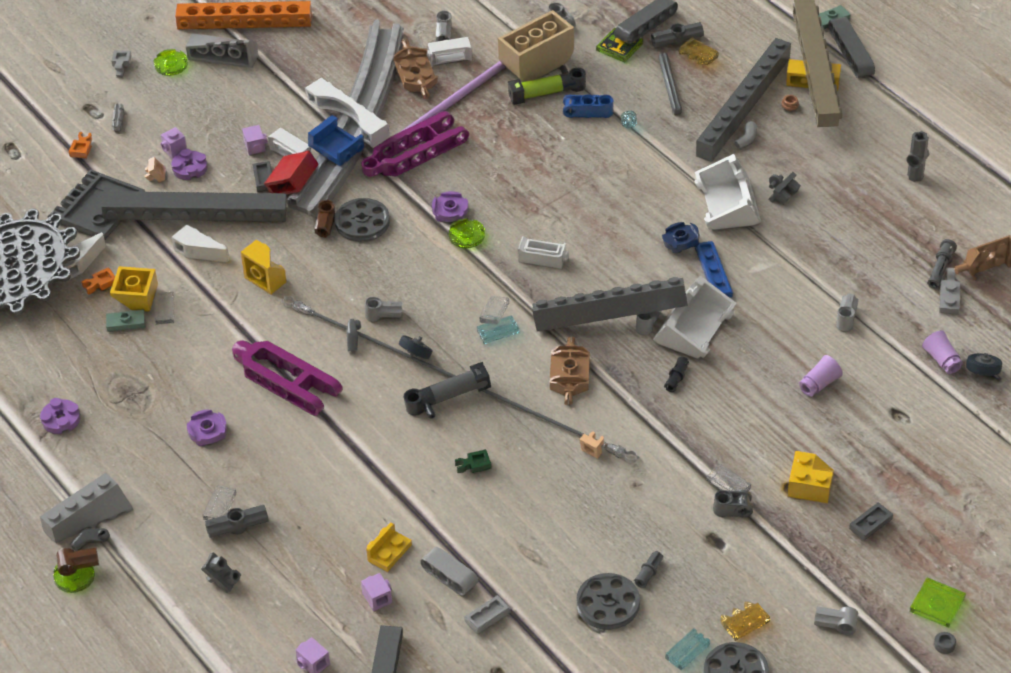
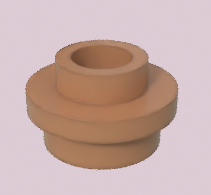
M786 95L781 105L784 109L792 111L799 107V101L794 95Z

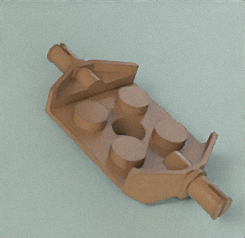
M403 39L401 43L404 48L394 54L393 60L403 87L410 92L419 91L423 99H428L430 97L428 89H432L435 86L438 76L435 77L427 57V49L411 47L408 39Z
M1009 235L968 250L964 263L954 266L955 273L959 274L968 271L972 278L976 280L974 275L978 272H983L1004 263L1010 268L1011 236Z
M571 337L567 338L566 346H557L551 351L550 390L564 395L565 405H568V399L569 405H572L574 395L589 390L590 352L583 346H576L574 337H572V342ZM571 364L574 365V367L568 368L566 367V365Z

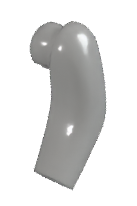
M749 121L746 123L744 136L735 141L738 149L753 143L757 131V124L755 122Z

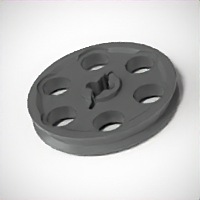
M370 198L350 200L341 205L335 213V226L338 233L352 241H369L378 238L386 232L390 224L387 207L383 203ZM361 205L366 206V207L363 208V209L357 208L358 206H361ZM378 210L382 211L380 214L373 213L374 211ZM350 213L349 216H343L342 214ZM376 223L383 224L382 226H374ZM345 225L351 226L348 229L342 228ZM362 230L367 231V233L360 234L358 232Z
M602 573L590 577L580 586L577 593V610L586 623L599 629L612 630L626 626L634 620L640 608V595L635 584L628 578L615 573ZM618 582L622 584V587L615 589L611 585ZM597 584L601 586V589L594 591L590 587ZM632 596L635 600L633 602H626L624 598ZM590 600L593 604L591 606H584L582 602ZM618 612H624L626 613V617L618 618L615 616V614ZM597 614H603L605 615V618L603 620H597L594 618V616Z
M729 642L721 644L710 651L704 662L703 673H733L737 669L738 663L739 671L737 673H769V666L764 655L753 646L740 642ZM734 651L737 655L735 657H728L725 655V652ZM749 656H753L757 659V661L755 663H749L748 661H746V658ZM713 662H717L721 665V667L718 669H713L709 665Z

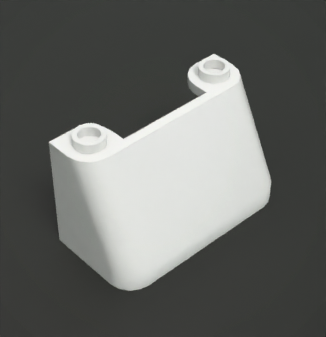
M735 154L695 172L697 178L695 184L698 190L702 189L709 210L704 218L708 228L711 227L713 230L754 226L761 223L750 179Z
M699 276L686 291L688 306L674 308L653 338L659 345L697 359L700 356L704 358L710 350L708 348L709 341L720 324L725 319L729 320L735 312L732 309L736 305V302L702 276Z

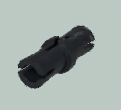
M679 357L674 368H671L669 378L664 384V388L668 392H675L679 382L683 380L685 370L689 365L686 357Z

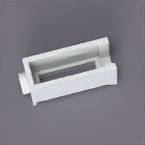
M468 37L428 43L427 57L430 60L431 66L462 60L472 61L471 45Z
M282 128L268 136L269 149L282 156L309 150L311 152V147L307 143Z
M522 236L518 248L519 262L562 269L564 262L568 261L569 251H566V243L557 244L538 241Z

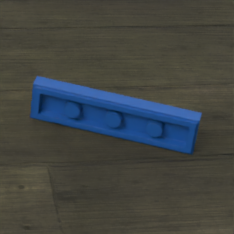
M714 242L699 243L695 250L707 281L729 298L733 297V291Z

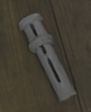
M945 239L941 242V249L936 254L937 261L927 283L931 288L936 289L940 286L947 264L952 262V254L957 250V244L950 239Z

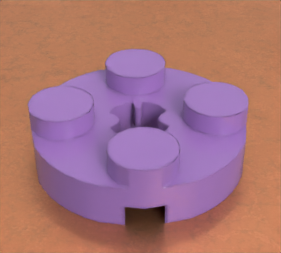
M182 149L171 162L174 175L182 180H191V177L197 176V178L201 177L207 171L206 155L198 151Z
M448 191L441 193L440 197L437 199L435 197L432 201V212L435 215V219L439 222L463 221L464 216L468 213V200L466 197L464 199L458 192Z
M53 398L41 411V423L46 431L53 434H62V431L67 429L71 431L80 422L79 407L70 400Z
M209 409L201 410L194 413L189 423H187L188 435L198 446L212 444L226 437V419L220 412L217 414ZM208 425L210 428L204 429V426Z

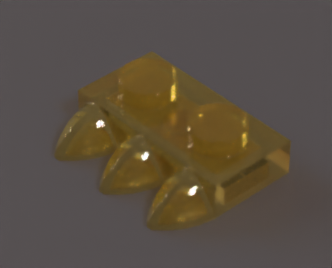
M694 38L689 39L679 48L680 55L687 54L688 59H696L698 65L705 64L708 66L719 57L718 51Z
M746 601L744 602V610L733 608L732 617L721 614L720 618L722 626L735 641L770 622V616L759 603L754 604Z

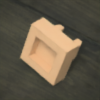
M155 157L151 158L149 166L145 169L148 173L145 175V178L148 181H152L155 178L160 183L165 180L166 167Z
M594 431L589 436L583 434L580 438L581 450L598 459L602 454L601 446L604 444V437L601 436L599 440H595L596 435Z

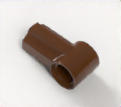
M323 200L318 205L319 212L314 231L319 237L326 238L331 234L332 225L335 221V206L331 200Z
M63 548L56 553L58 572L63 576L73 575L77 569L99 566L97 548L79 551Z

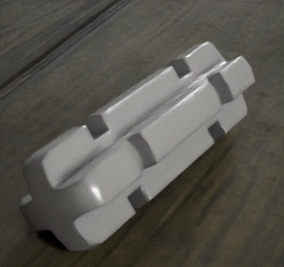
M115 104L112 130L115 132L122 130L123 104Z

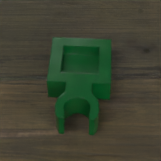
M486 449L467 453L466 459H455V466H458L457 473H464L471 469L472 473L492 469Z

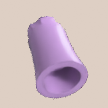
M936 331L924 340L922 344L923 349L937 361L947 374L955 373L961 368L963 362L950 343L945 331Z
M824 355L817 365L799 382L801 391L805 395L812 397L831 382L842 377V369L835 359Z

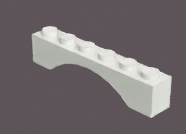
M320 78L305 87L308 102L318 109L335 110L355 120L360 127L361 134L364 136V142L374 148L390 138L389 126L386 121H382L373 112L371 113L365 109L363 105L355 102L352 97L345 95L330 82Z

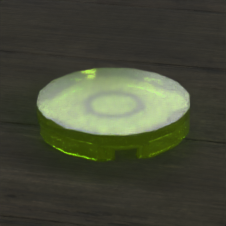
M176 49L164 50L158 53L157 57L153 60L155 70L159 74L166 76L177 75L183 72L188 65L186 54L182 51L178 52Z
M460 219L451 224L448 233L449 240L456 247L473 248L483 242L485 228L478 220Z
M57 565L53 571L55 585L67 593L83 591L91 585L95 577L94 567L77 569L76 573L70 576L59 574Z

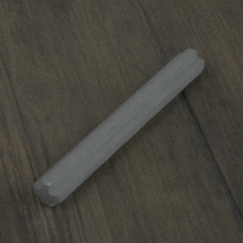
M666 53L660 54L659 63L672 112L674 115H680L682 113V106L669 58Z

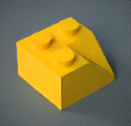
M256 239L241 251L244 278L271 295L287 282L286 271L281 265L271 261L269 246Z
M119 266L110 296L130 310L150 312L158 287L156 270Z
M795 451L787 497L828 504L834 470L816 454Z

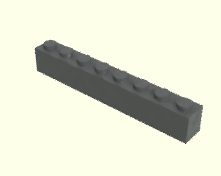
M672 277L666 281L654 280L643 285L633 284L625 288L614 287L608 291L596 290L590 294L578 293L567 298L561 296L549 301L539 300L536 303H532L536 331L538 332L688 306L684 279Z

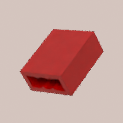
M310 150L283 156L264 184L270 193H283L287 195L300 192L319 163Z

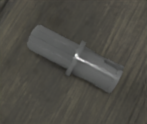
M659 551L653 552L647 562L642 564L641 571L634 579V583L638 587L645 588L651 577L656 575V569L663 560V555Z

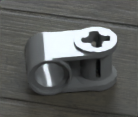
M719 490L714 496L713 512L719 517H748L753 513V507L750 505L752 495L747 490Z

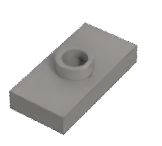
M497 595L466 615L464 621L476 634H479L511 613V608Z

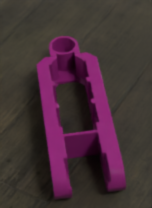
M443 111L391 136L374 147L373 155L363 159L361 162L362 172L367 177H374L380 173L385 176L396 177L465 143L469 138V131L463 126L448 130L453 126L455 119L448 111ZM419 144L418 147H416V148H414V149H412V150H410V151H408V152L405 151V150H407V149H409V148H411V147H413V146ZM401 152L404 153V154H401V155H399V156H397V157H395V158H393V159L391 158V157H393V156H395V155H397V154H399V153H401Z
M241 340L234 343L232 347L233 358L243 364L246 378L313 416H317L324 409V404L317 396L308 392L311 387L334 397H337L343 391L341 383L336 378L269 341L251 344ZM252 356L257 360L267 359L276 364L278 368L287 370L292 376H297V378L291 382L253 361Z

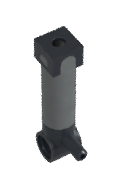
M483 362L470 366V371L420 390L416 388L409 389L403 396L406 411L408 414L416 416L425 410L428 418L433 419L436 414L432 405L475 389L481 392L491 388L490 376Z

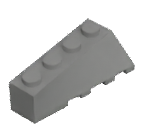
M191 34L186 45L188 60L253 68L258 57L257 42L252 40Z
M104 473L41 515L40 520L44 533L55 543L79 534L80 530L86 527L93 528L98 526V522L109 518V520L117 518L119 513L124 511L126 513L131 512L133 507L118 483L107 473Z

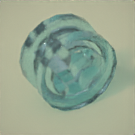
M634 111L623 112L621 124L626 128L636 126V113Z

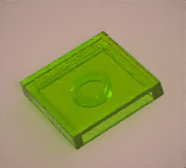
M927 577L910 606L909 612L949 628L966 597V593Z

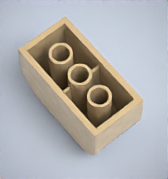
M553 10L498 38L499 61L523 82L537 79L564 65L574 51V27Z

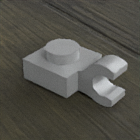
M131 51L113 52L111 62L112 66H115V70H117L116 77L124 76V67L130 65Z

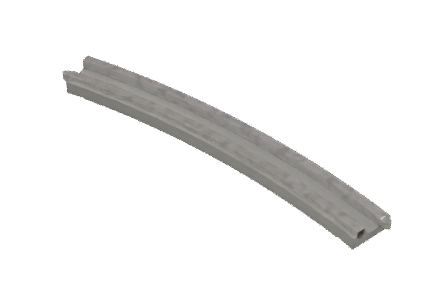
M376 19L373 26L369 27L363 58L349 97H352L355 102L363 105L365 109L371 113L373 112L380 118L396 73V66L393 61L394 54L402 48L401 41L404 37V28L400 24H393L392 29H380V22ZM341 113L337 126L354 137L359 136L361 131L357 122L350 116ZM364 142V148L361 152L355 154L348 162L343 163L341 166H338L319 153L316 158L319 165L300 192L292 193L288 197V207L317 217L319 203L323 200L332 201L359 160L367 143Z

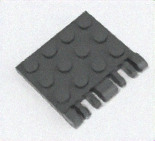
M89 170L81 180L83 184L77 183L75 188L61 201L62 207L56 206L48 215V218L58 213L62 216L61 224L74 227L76 230L92 236L102 232L104 240H106L123 220L103 219L101 207L103 191L145 192V189L97 171Z

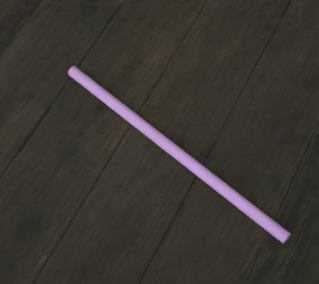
M499 61L405 129L445 111L503 70L505 66Z

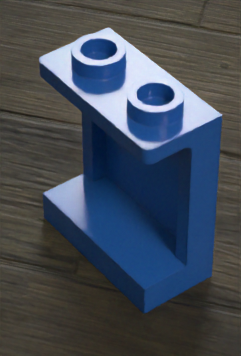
M331 115L308 132V146L338 166H341L363 150L364 136L362 134L357 137L352 136L338 127L337 117Z

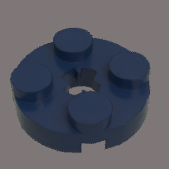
M684 222L672 224L665 229L666 233L662 234L664 246L675 254L681 253L682 250L696 247L700 243L698 227L693 223H690V225H685Z

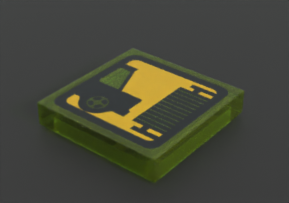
M614 28L596 46V51L625 63L643 45V39L639 38L632 44H628L614 36L616 29Z

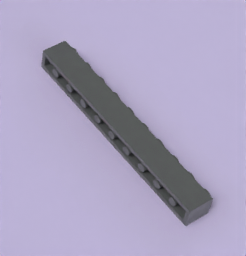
M778 38L773 40L697 139V157L710 162L715 159L789 61L791 53L790 42Z
M103 191L101 207L103 219L286 222L287 200L286 194Z

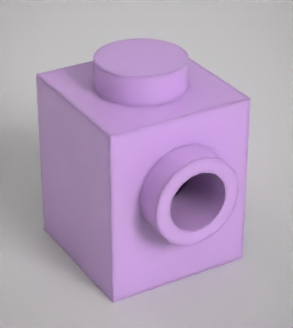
M260 126L242 128L248 155L265 152V144H268L266 134H262Z
M176 127L161 134V147L172 159L182 149H187L185 136Z
M380 573L369 576L361 581L362 594L373 611L392 603L391 585L387 579H383Z
M312 637L306 642H302L295 649L298 666L303 670L306 669L309 673H320L330 665L329 652Z

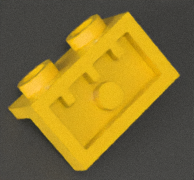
M390 522L387 527L382 528L375 540L367 545L368 562L388 572L412 546V540L396 532L395 524Z

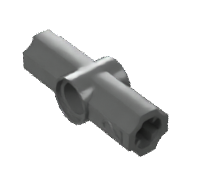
M701 22L685 26L679 23L672 24L668 30L651 34L652 45L654 48L669 44L681 46L685 43V40L704 36L703 25Z
M923 131L913 133L910 154L906 158L908 163L907 176L913 182L921 181L924 178L926 159L930 155L928 150L929 137Z
M263 504L245 510L232 508L224 516L206 520L205 526L209 538L230 532L239 535L244 533L247 527L269 522Z

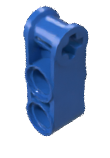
M569 94L563 98L564 107L562 112L568 118H609L614 113V100L610 95Z

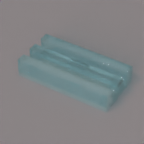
M511 315L477 326V333L480 334L483 344H487L518 334L519 327Z
M693 628L666 653L665 659L682 671L710 645V639H705L703 634H698L697 630ZM698 642H700V644H699L693 651H691V649H692ZM689 651H691L682 661H680V662L678 661V660L681 659L684 655H686Z

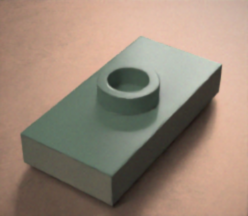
M842 5L820 13L818 17H821V28L826 29L829 28V20L842 17L850 19L851 14Z
M144 310L107 313V332L145 328Z

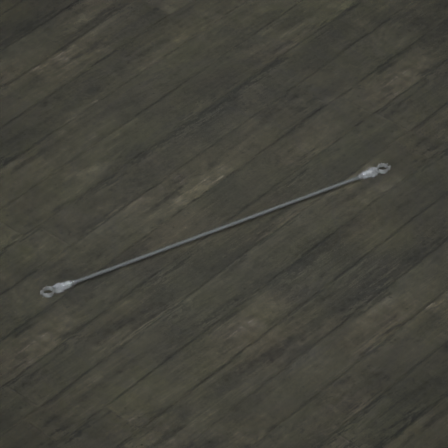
M284 295V299H285L286 301H287V300H292V301H294V298H293L292 296H286V297H285V295ZM281 299V303L285 307H293V310L298 313L314 315L345 330L347 328L346 325L315 312V310H312L311 307L305 305L300 300L287 304L284 302V299ZM357 331L358 336L449 377L456 376L414 356L410 358V354ZM487 389L482 391L581 437L584 434ZM606 442L602 445L606 451L612 453L617 458L624 457L628 463H636V459L639 460V456H637L635 451H626V448L621 445ZM625 454L635 455L636 459H628Z

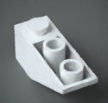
M186 225L172 236L174 251L187 258L219 262L229 261L228 249L225 245L214 241L211 237L200 233L195 228L193 229Z
M102 232L72 246L80 249V256L64 265V268L70 270L71 278L82 274L106 247Z

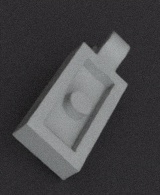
M948 268L946 280H941L939 313L959 315L960 281H955L954 268Z

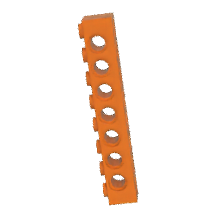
M311 1L178 3L175 18L177 29L311 27L312 8Z

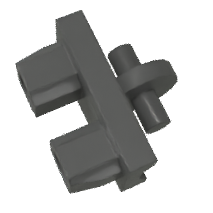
M792 172L785 180H783L784 177L782 175L773 174L769 178V187L775 189L768 200L772 203L778 200L784 205L791 197L785 190L787 189L794 195L801 187L794 180L797 174Z
M214 552L209 554L207 562L201 568L208 575L207 580L210 583L215 582L226 593L231 592L233 586L241 577L239 571L232 570L227 565L225 558L222 556L218 557Z

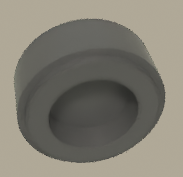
M940 632L935 636L934 647L938 652L949 654L954 651L956 646L954 635L948 632Z

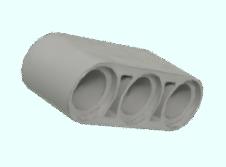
M439 547L433 548L420 560L421 566L427 573L460 596H464L479 581L477 575L471 569Z

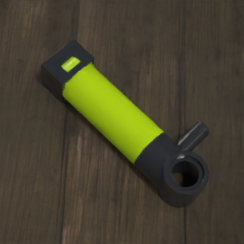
M562 65L560 66L562 74L524 82H521L520 79L508 81V94L512 104L517 105L525 103V99L568 90L580 92L586 88V71L577 67L572 68L568 72L567 67Z

